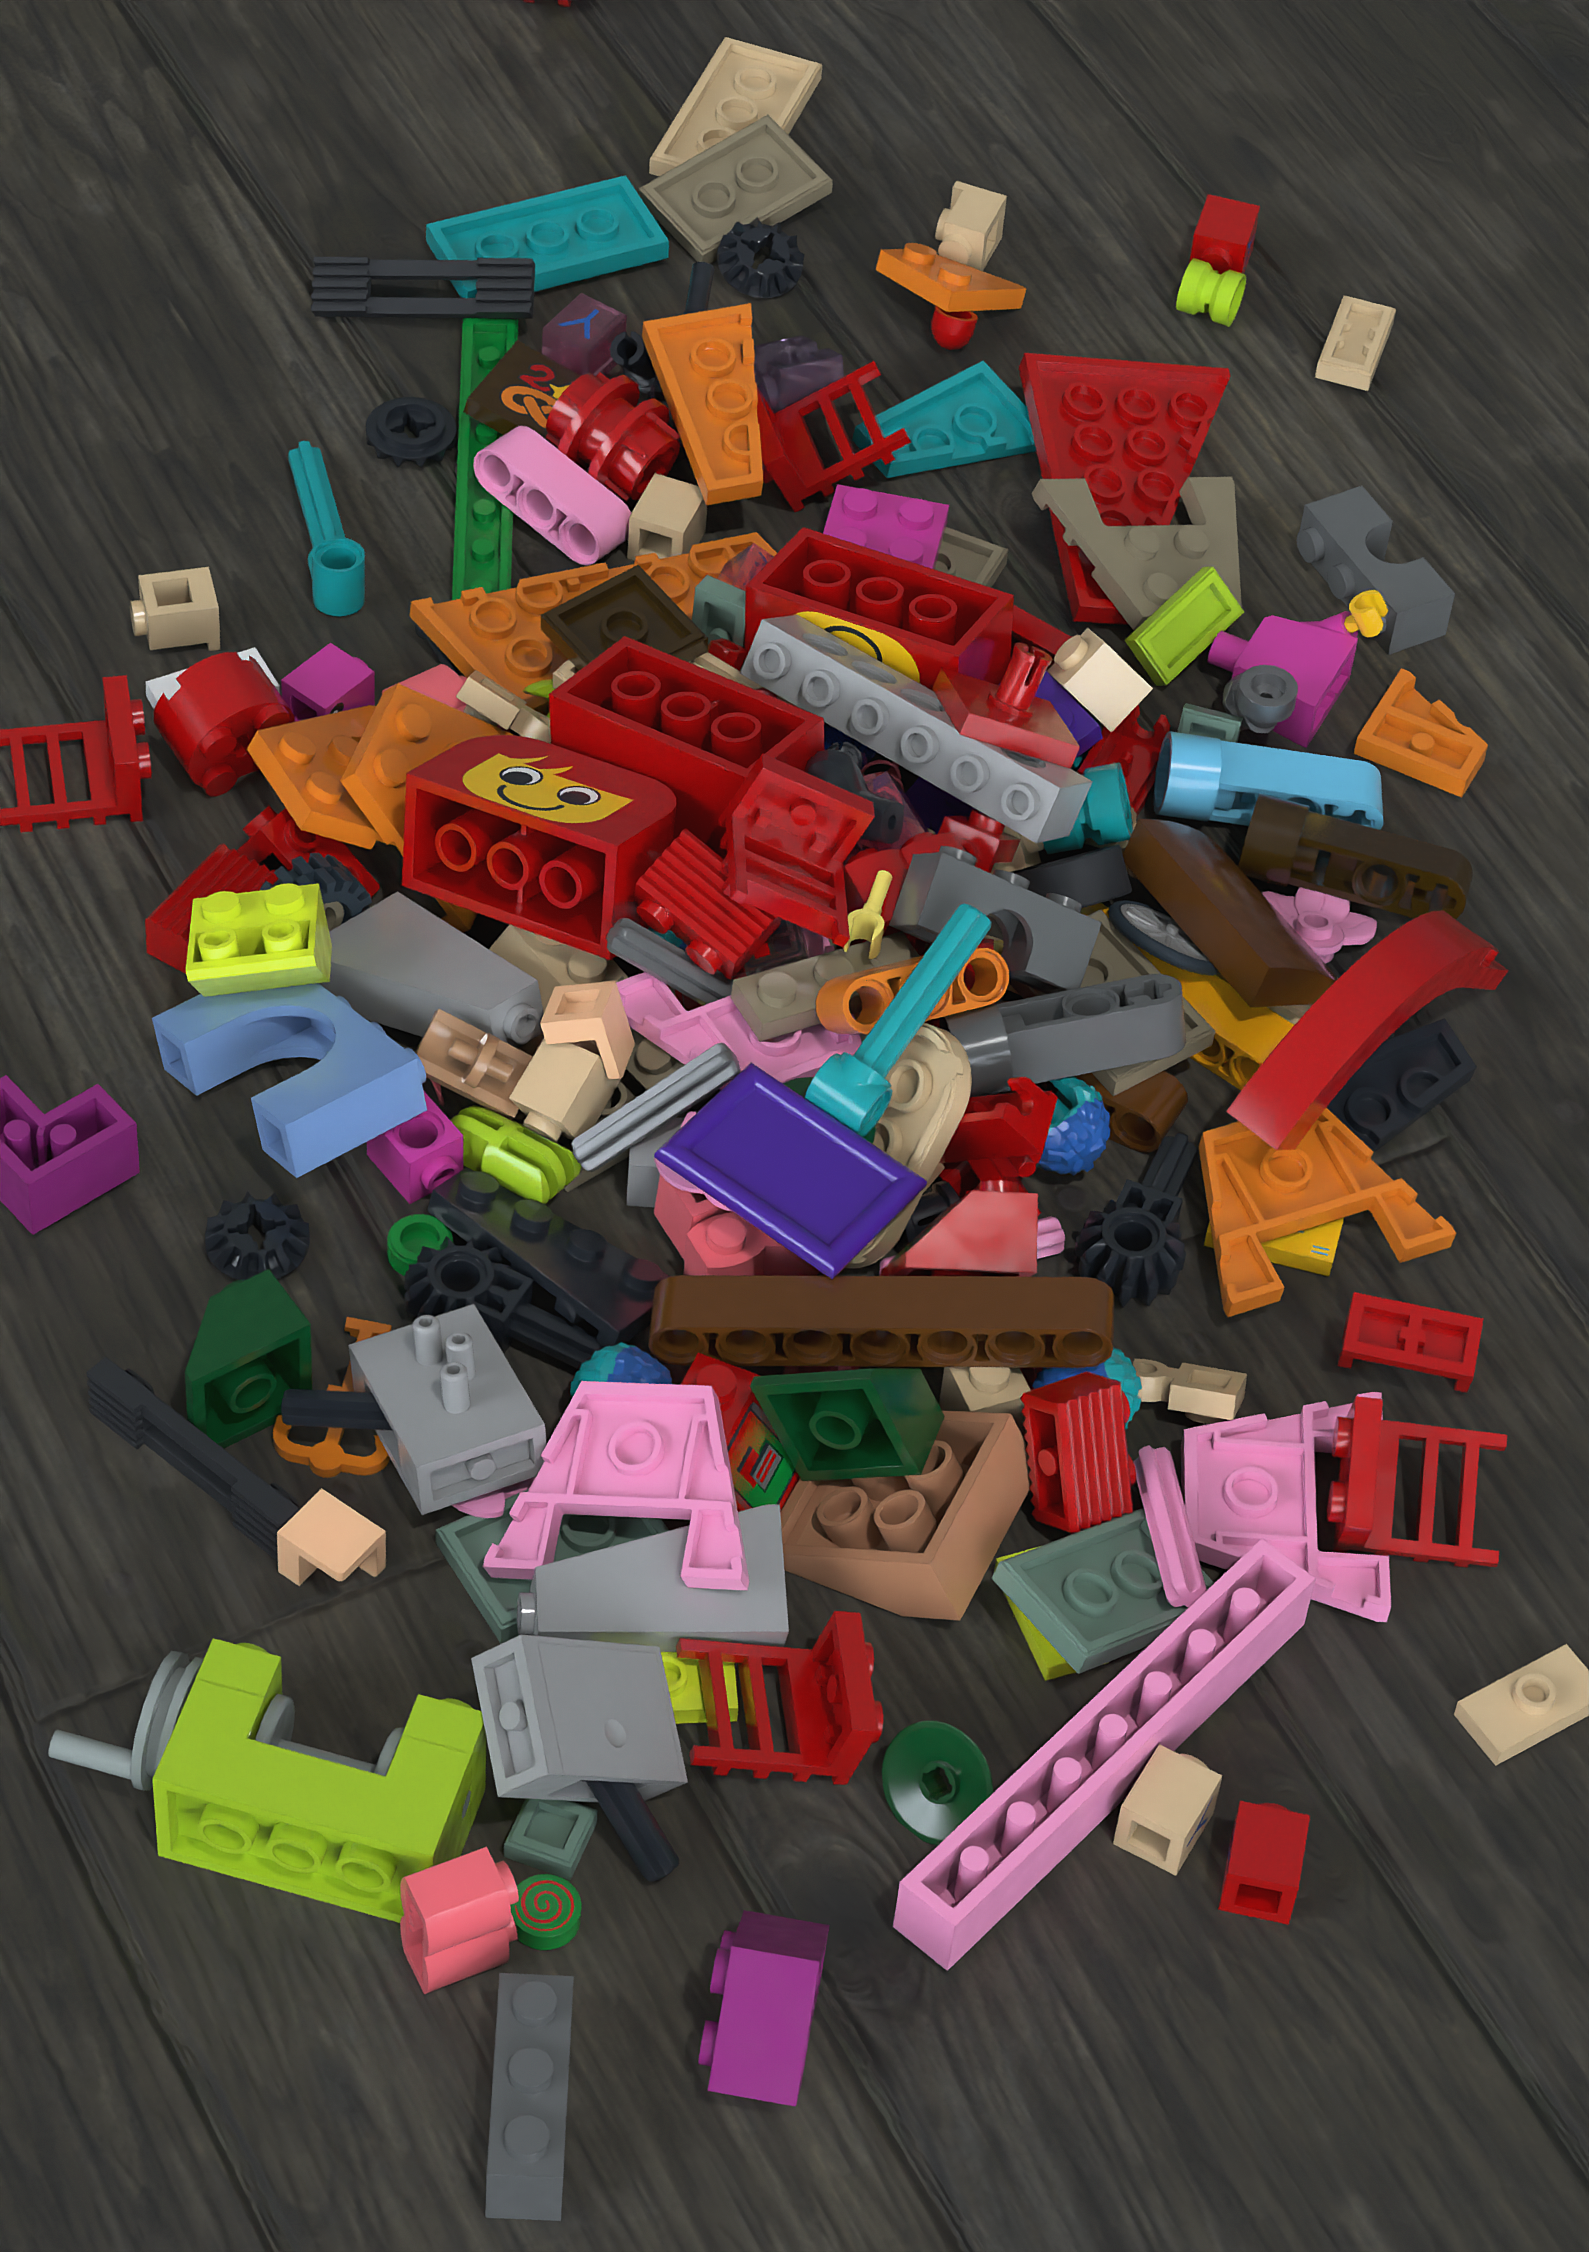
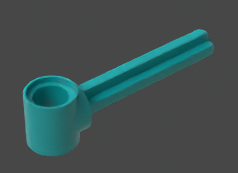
M300 441L298 448L288 452V460L313 547L308 556V566L312 577L313 604L319 611L327 615H351L359 611L365 603V551L359 543L345 538L320 448L311 447L310 441Z
M965 903L959 905L855 1054L852 1056L849 1053L843 1052L842 1055L838 1053L832 1055L812 1079L805 1099L861 1137L866 1136L878 1123L892 1097V1085L885 1077L990 930L992 923L990 919L974 906Z

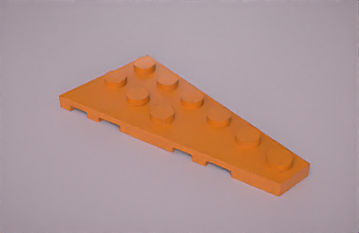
M755 532L692 545L690 552L661 559L658 558L656 552L635 556L634 564L608 569L605 562L519 579L516 588L487 594L483 587L464 590L461 592V599L437 604L433 603L431 597L411 601L410 618L466 678L477 670L526 701V705L531 709L547 716L549 713L548 700L545 697L529 695L522 691L532 683L553 679V673L568 658L541 630L542 614L639 565L692 620L695 587L706 575L745 591L746 585L755 577L752 573L758 570L755 552L760 555L763 567L777 552Z

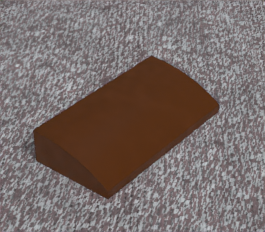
M1138 819L1123 853L1125 864L1250 1008L1314 1004L1338 979L1215 841L1187 825L1156 819Z

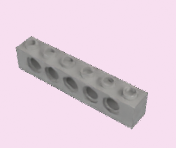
M799 615L762 619L740 672L741 675L797 707L823 717L824 722L1035 843L1070 835L1093 782L1070 768L960 735L932 690Z

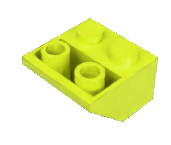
M287 883L274 886L268 890L244 893L221 891L207 897L193 899L186 975L188 982L204 997L330 982L332 943L319 883L301 886Z

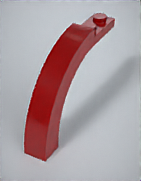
M1444 910L1422 914L1405 923L1372 947L1323 993L1265 1059L1226 1112L1274 1149L1295 1150L1347 1081L1376 1049L1412 1015L1436 997L1455 988L1495 990L1509 971L1494 960L1499 951Z

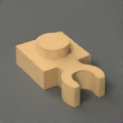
M477 670L467 678L456 698L467 704L463 710L464 713L494 726L499 724L506 730L510 728L520 736L551 744L550 718L531 709L526 705V701Z
M1134 1359L1133 1366L1136 1369V1376L1140 1377L1142 1389L1138 1393V1396L1142 1398L1141 1402H1168V1409L1185 1412V1416L1193 1421L1218 1423L1224 1419L1233 1420L1244 1400L1246 1373L1182 1363L1180 1368L1177 1369L1167 1367L1153 1360Z

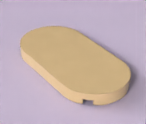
M923 1023L885 1077L892 1085L891 1089L893 1092L888 1107L875 1125L876 1132L873 1145L924 1178L928 1185L965 1113L971 1093L972 1076L967 1053L959 1040L944 1029ZM927 1185L845 1268H861L871 1265L883 1258L894 1247Z

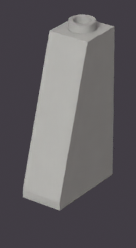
M398 891L329 931L332 943L330 982L319 984L336 997L339 995L344 997L352 1009L367 1020L423 1037L435 1011L441 1009L486 1033L500 1038V1040L517 1049L543 1033L540 1022L544 1012L538 980Z
M766 1504L738 1512L749 1575L748 1591L688 1588L680 1577L689 1526L535 1567L529 1593L518 1594V1634L658 1646L661 1652H676V1644L680 1638L783 1647L789 1633L780 1504Z

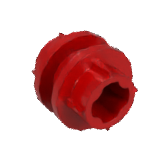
M601 372L596 376L592 373H587L573 381L555 402L546 422L548 434L545 438L583 470L589 467L588 473L612 493L617 494L626 502L629 498L639 500L655 473L663 476L668 474L680 450V442L678 441L680 436L668 425L670 418L669 408L655 398L643 401L637 405L640 396L639 384L624 374L609 379Z

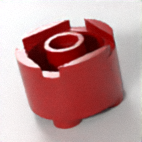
M237 652L219 653L187 668L176 678L181 688L177 690L170 700L163 693L155 706L153 716L156 728L192 781L201 786L209 796H219L228 792L236 784L239 777L258 769L260 770L247 751L257 730L295 722L293 712L257 660L249 656V661L242 660Z

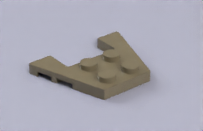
M1232 477L1187 478L1179 493L1193 525L1106 526L1102 522L1085 478L1040 479L1031 493L1041 510L1050 507L1063 524L1065 532L1062 538L1069 546H1079L1095 566L1091 576L1133 631L1202 567H1214L1242 608L1235 483ZM1237 620L1234 621L1228 628H1233Z

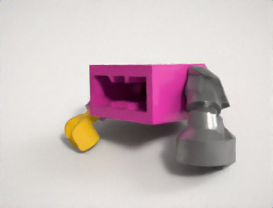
M1376 590L1364 591L1351 600L1349 604L1350 612L1344 611L1322 621L1297 622L1274 615L1265 617L1250 641L1220 631L1211 646L1208 663L1233 673L1232 679L1224 688L1223 705L1227 714L1243 718L1241 730L1249 729L1256 733H1268L1273 730L1290 741L1307 748L1350 680L1358 638H1356L1358 630L1365 637H1374L1382 630L1384 623L1381 618L1387 615L1388 608L1380 592Z

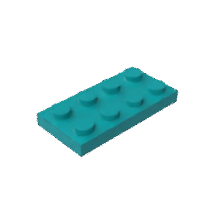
M626 175L426 224V242L437 260L532 258L535 263L534 292L666 259L669 255L668 238ZM450 280L460 298H476V282L478 280Z

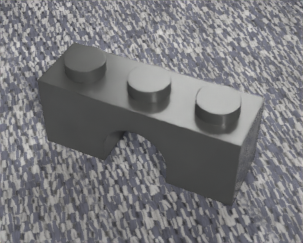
M1361 485L1305 504L1300 531L1297 535V547L1302 558L1314 566L1328 583L1333 595L1341 599L1348 608L1351 600L1356 595L1368 590L1380 592L1388 612L1387 615L1381 618L1384 623L1382 630L1373 638L1387 655L1446 635L1455 593L1424 557L1403 564L1384 562L1393 521Z
M941 846L939 852L913 854L889 926L932 944L959 905L965 903L979 909L986 916H991L999 925L1003 935V951L1001 956L1009 969V978L1045 994L1081 987L1102 922L1081 914L1083 906L1081 903L1055 893H1047L1046 897L1028 890L1029 880L1008 871L994 870L993 874L975 867L977 860L975 856L957 848Z
M499 1973L485 2218L561 2221L574 1976Z

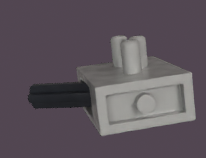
M474 1304L435 1317L423 1315L415 1319L411 1325L348 1345L354 1392L288 1389L284 1392L282 1398L281 1414L283 1423L286 1425L375 1430L421 1515L536 1477L545 1462L541 1457L547 1445L545 1423Z
M521 1634L471 1658L498 1797L599 1802L643 1877L653 1882L670 1874L679 1865V1858L645 1801L687 1783L688 1780L660 1647Z

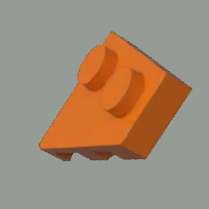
M906 243L904 249H881L876 266L878 272L946 312L1021 309L1027 288L939 256L934 249L926 245Z
M1401 668L1359 733L1354 754L1462 798L1485 760L1488 744L1470 727L1459 723L1455 713L1440 699L1432 704L1429 703L1414 689L1416 677L1410 671Z

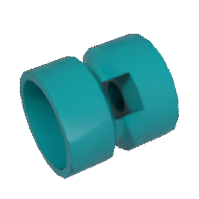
M1120 762L1086 768L1082 776L1093 782L1070 835L1043 842L1047 854L1081 849L1086 838H1092L1098 845L1130 839L1133 832L1132 813Z

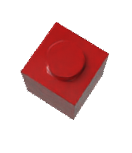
M1208 194L1194 232L1190 261L1195 258L1208 262L1213 270L1218 271L1219 274L1229 269L1244 274L1254 245L1260 206Z
M1244 1801L1239 1802L1230 1839L1218 1910L1289 1925L1299 1889L1310 1815L1292 1812L1286 1807L1275 1803L1254 1804Z

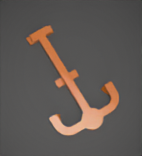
M347 1317L344 1331L350 1332V1336L357 1337L356 1342L392 1330V1325ZM350 1362L342 1387L329 1384L328 1391L354 1392ZM278 1415L273 1429V1445L278 1455L290 1462L309 1465L311 1471L320 1477L330 1478L338 1475L340 1472L362 1476L372 1475L384 1469L390 1461V1457L378 1435H374L376 1451L370 1456L362 1457L344 1453L340 1443L345 1428L329 1427L325 1441L317 1443L313 1447L291 1442L287 1437L292 1425L283 1423L281 1415Z

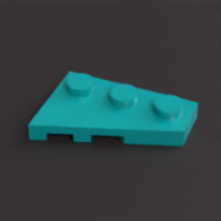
M984 361L876 415L885 437L904 428L911 440V443L892 452L895 458L894 461L885 465L880 458L873 462L886 478L1036 451L1027 406ZM864 422L856 425L852 441L860 450L873 444Z

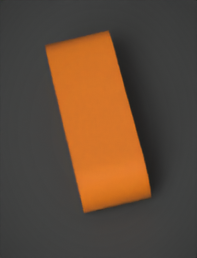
M976 948L926 1021L987 1006L998 1001L1006 992L1009 983V969L1003 957L992 949ZM923 956L838 976L827 981L819 990L816 998V1013L820 1023L827 1030L836 1034H869ZM968 963L972 965L975 972V982L970 991L966 988L963 977ZM854 991L859 994L862 1001V1010L856 1020L849 1011V1000Z

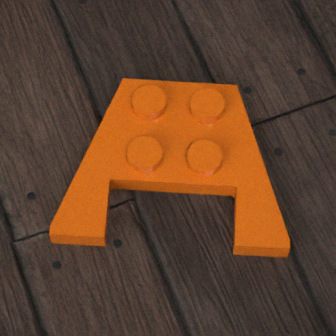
M398 683L383 692L340 781L386 845L395 842L403 853L406 773L463 741L482 736L514 734ZM436 898L446 912V915L441 918L443 921L462 933L471 929L478 913Z
M367 705L256 731L247 751L300 830L370 850L376 841L385 843L340 781L376 706ZM395 842L390 843V845L396 846L397 849L399 850V852L401 853V855L403 856V853L401 852V850L399 849V847L396 845V843H395Z
M1325 1108L1295 1150L1274 1149L1239 1121L1202 1133L1198 1147L1223 1310L1227 1317L1280 1301L1285 1287L1261 1243L1369 1210L1399 1263L1450 1248L1456 1232L1452 1225L1442 1216L1435 1220L1416 1202L1418 1193L1402 1178L1393 1180L1371 1159L1373 1151L1328 1108Z

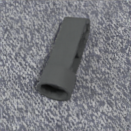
M1164 974L1143 975L1001 1004L994 1002L987 1006L939 1018L940 1028L955 1036L967 1053L972 1076L970 1097L1011 1091L1012 1089L1009 1087L1007 1080L1013 1077H1027L1036 1084L1170 1057L1179 1053L1186 1045L1182 985L1176 978Z

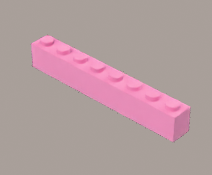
M1261 1538L900 1881L893 1927L948 1971L1128 1796L1159 1744L1172 1751L1177 1749L1304 1625L1316 1578Z

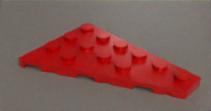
M1024 353L1018 369L1042 479L1085 478L1102 522L1106 526L1170 525L1181 498L1179 490L1190 476L1231 377L1229 368ZM1049 507L1073 621L1128 625L1124 617L1091 576L1095 566L1079 546H1069L1062 538L1065 527Z

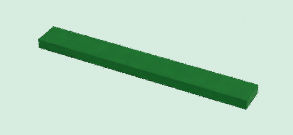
M463 318L452 600L461 599V592L464 590L483 587L486 594L511 589L513 512L483 488L475 475L473 467L476 454L502 437L503 434L467 415L463 410L471 393L518 340V320Z

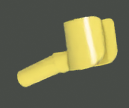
M878 871L867 903L864 904L863 909L855 910L848 915L850 939L843 948L844 952H848L851 941L865 939L871 942L868 958L874 959L879 955L884 930V920L880 916L881 908L893 878L889 872Z

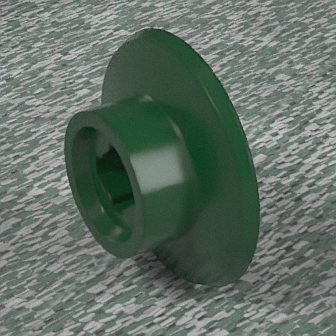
M921 1721L911 1724L894 1737L885 1753L882 1766V1784L887 1803L898 1822L928 1844L938 1846L993 1794L992 1774L984 1754L968 1735L952 1725L939 1721ZM940 1768L945 1770L944 1774L947 1776L949 1784H952V1791L947 1789V1784L943 1776L940 1775Z

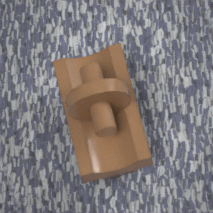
M441 1009L436 1010L415 1052L425 1068L426 1078L509 1120L514 1119L519 1108L509 1097L533 1056Z

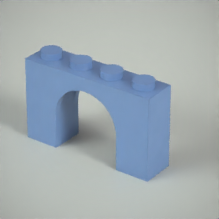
M319 983L208 997L199 994L152 1018L164 1070L196 1096L265 1062L289 1057H307L320 1060L307 1070L251 1098L262 1150L296 1178L427 1111L422 1083L426 1081V1072L418 1055L411 1048L404 1049L387 1036L377 1022L366 1020L352 1009L344 997L340 995L336 997Z

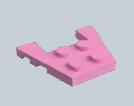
M787 920L785 922L788 931L769 937V943L776 951L774 940L789 936L792 948L777 952L779 956L798 950L793 924ZM796 925L801 951L782 958V960L787 965L835 951V948L830 946L828 938ZM646 972L616 982L629 1026L684 1065L715 1044L725 1043L736 1055L741 1071L748 1064L753 1063L781 1083H785L796 1078L814 1077L821 1066L832 1055L836 1053L842 1055L843 1052H846L853 1056L862 1044L860 1034H836L827 1030L822 1024L759 1042L730 998L731 995L686 1011L665 983ZM726 1083L719 1089L722 1090L728 1083Z
M581 1381L541 1454L545 1462L529 1491L520 1492L509 1512L513 1520L500 1544L492 1543L485 1556L483 1568L490 1577L532 1580L535 1567L553 1563L561 1520L564 1514L690 1520L680 1575L688 1588L748 1591L749 1575L719 1397L712 1386Z
M1368 1392L1357 1395L1360 1397L1382 1399L1381 1392ZM1323 1401L1303 1405L1301 1414L1267 1420L1265 1413L1184 1429L1181 1442V1494L1199 1561L1229 1570L1263 1538L1316 1578L1311 1596L1312 1600L1376 1622H1387L1391 1609L1389 1556L1322 1552L1318 1550L1314 1452L1332 1453L1337 1416L1347 1417L1353 1403L1329 1408L1327 1402Z

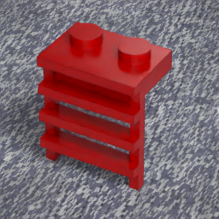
M875 361L777 413H774L757 386V418L760 427L763 482L766 484L774 480L794 512L805 508L803 499L820 490L825 497L835 492L832 484L851 474L855 481L865 476L862 468L880 458L885 465L894 461L895 458L892 452L911 443L904 428L885 437L863 384L881 375ZM850 391L873 441L872 445L857 453L853 449L833 403V400ZM820 407L843 458L842 461L827 469L824 467L803 416Z
M127 675L102 677L105 720L0 729V747L10 746L17 807L0 809V826L20 824V832L22 833L32 832V823L56 821L57 829L70 828V819L93 817L95 826L106 825V816L130 814L131 822L143 821L140 779L152 778L148 742L136 743V736L145 735L142 699L130 700ZM82 739L90 800L67 802L59 741ZM46 743L54 804L30 806L23 751L24 744Z
M762 753L719 817V826L726 829L725 834L720 840V848L728 853L721 863L722 871L729 873V877L723 884V893L729 895L731 900L741 904L745 902L832 940V943L844 948L850 939L843 862L874 819L873 802Z
M1356 1396L1347 1417L1337 1416L1334 1428L1332 1455L1333 1457H1340L1341 1460L1339 1482H1331L1327 1506V1521L1335 1522L1333 1552L1347 1553L1348 1550L1372 1552L1373 1555L1414 1557V1561L1427 1563L1430 1559L1454 1562V1566L1466 1568L1469 1564L1497 1567L1499 1551L1472 1548L1479 1448L1505 1451L1507 1435L1381 1420L1383 1399ZM1399 1439L1423 1441L1415 1541L1391 1538ZM1439 1443L1462 1446L1455 1546L1432 1543Z
M834 1611L812 1649L680 1638L676 1644L677 1658L698 1659L709 1738V1746L693 1745L689 1752L690 1764L710 1766L713 1769V1775L727 1776L730 1769L735 1768L752 1770L753 1778L767 1779L771 1771L792 1773L793 1781L807 1782L812 1774L832 1776L833 1784L847 1785L871 1744L878 1742L881 1736L883 1708L879 1701L874 1700L871 1683L874 1668V1650L872 1644L865 1641L861 1613ZM722 1661L738 1663L750 1750L735 1749L733 1746ZM762 1665L777 1666L789 1753L774 1752Z

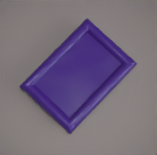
M753 1063L748 1064L654 1154L658 1161L831 1279L927 1185V1181Z

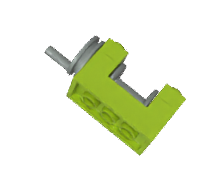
M213 1638L205 1658L195 1657L190 1663L188 1654L171 1651L162 1661L153 1678L142 1708L135 1733L133 1750L57 1729L50 1742L49 1757L131 1779L133 1788L148 1791L153 1787L158 1856L400 1923L404 1915L400 1893L401 1879L461 1856L485 1792L487 1738L481 1711L475 1710L467 1703L457 1699L446 1698L439 1700L418 1694L406 1727L395 1728L391 1732L380 1753L377 1765L291 1742L295 1707L291 1697L282 1695L281 1656L270 1654L263 1648L251 1643L233 1644Z

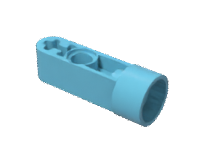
M1168 731L1163 739L1154 783V811L1157 815L1249 826L1259 793L1310 806L1309 811L1379 830L1383 826L1381 774L1374 765L1368 762L1221 741L1219 738Z

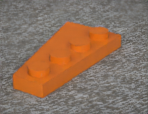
M751 303L643 322V342L706 506L757 497L762 494L763 471L760 427L757 418L758 397L754 374L755 353L751 329Z

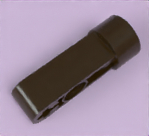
M1259 793L1238 866L1247 877L1285 888L1290 884L1411 918H1416L1432 911L1444 910L1454 919H1457L1464 911L1473 878V870L1468 859L1458 851L1309 811L1310 806ZM1320 850L1331 852L1330 859L1318 856ZM1377 864L1386 865L1393 869L1396 874L1383 876L1376 873L1370 866ZM1410 874L1417 876L1416 883L1409 881ZM1436 884H1444L1448 886V888L1441 889L1437 887Z

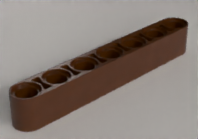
M679 1275L668 1277L660 1281L655 1287L648 1346L656 1358L674 1365H691L699 1352L734 1366L1085 1368L1102 1364L1112 1355L1115 1296L1112 1289L1105 1282L1088 1277L835 1276L831 1279L828 1276Z

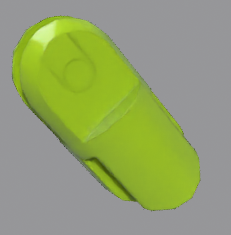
M473 1105L461 1110L458 1115L450 1120L463 1134V1165L474 1171L491 1175L497 1180L499 1185L526 1200H534L546 1204L549 1199H552L566 1185L573 1181L581 1171L582 1166L578 1163L572 1151L488 1108Z

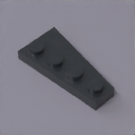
M1443 1018L1383 1042L1347 1081L1326 1108L1374 1153L1470 1081L1477 1066L1446 1019ZM1230 1115L1234 1122H1238L1237 1119Z
M466 1167L432 1191L427 1210L430 1214L465 1241L469 1242L474 1236L479 1246V1251L498 1247L499 1254L510 1262L512 1270L533 1279V1286L539 1284L557 1298L554 1307L557 1312L573 1324L585 1319L598 1329L596 1342L601 1346H615L621 1342L626 1344L651 1325L655 1287L660 1281L671 1277L662 1272L655 1263L636 1258L608 1243L599 1233L582 1229L552 1213L551 1209L541 1202L526 1200L499 1185L494 1177L484 1172L474 1171Z

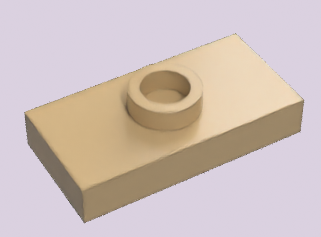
M1343 296L1319 358L1315 378L1368 391L1393 326L1396 309Z
M1565 1644L1458 1701L1454 1716L1496 1766L1589 1716V1670L1571 1648Z

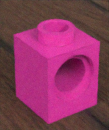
M425 1091L427 1111L367 1141L368 1157L409 1204L431 1194L434 1188L463 1170V1134Z

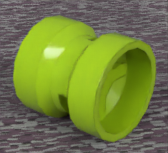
M1193 258L1183 276L1177 296L1176 309L1190 315H1195L1199 312H1209L1213 322L1229 327L1236 317L1243 298L1246 275L1230 269L1219 274L1218 271L1213 270L1210 263Z

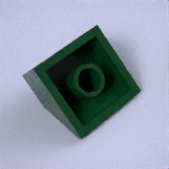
M269 1269L249 1279L234 1281L221 1292L209 1298L185 1370L187 1420L223 1449L275 1424L278 1415L282 1416V1398L286 1390H312L311 1323Z
M873 1368L754 1376L750 1384L751 1390L801 1481L921 1475L945 1417L920 1369Z

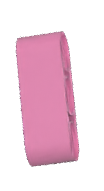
M518 426L480 450L474 457V472L483 488L575 562L581 565H591L628 540L629 516L631 515L628 506L531 428Z

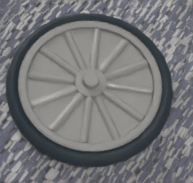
M1127 900L1116 901L1110 906L1108 910L1109 920L1124 937L1144 951L1189 972L1212 976L1221 974L1168 913L1146 904Z

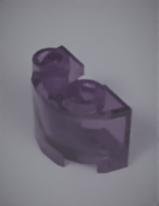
M803 335L754 346L755 383H757L758 388L774 413L844 376L842 355L829 348L818 350L816 342Z

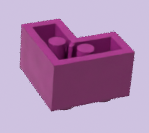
M7 1075L0 1078V1201L32 1235L140 1173L137 1124L99 1084L94 1085L44 1114Z
M744 1910L737 1931L724 1930L721 1946L717 1949L710 1986V1993L723 1995L719 2022L706 2020L698 2061L699 2065L712 2067L708 2091L796 2107L802 2085L813 2013L819 1993L830 1925Z

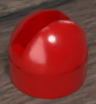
M936 306L931 322V330L936 342L948 350L962 348L972 338L978 317L972 311L946 312Z

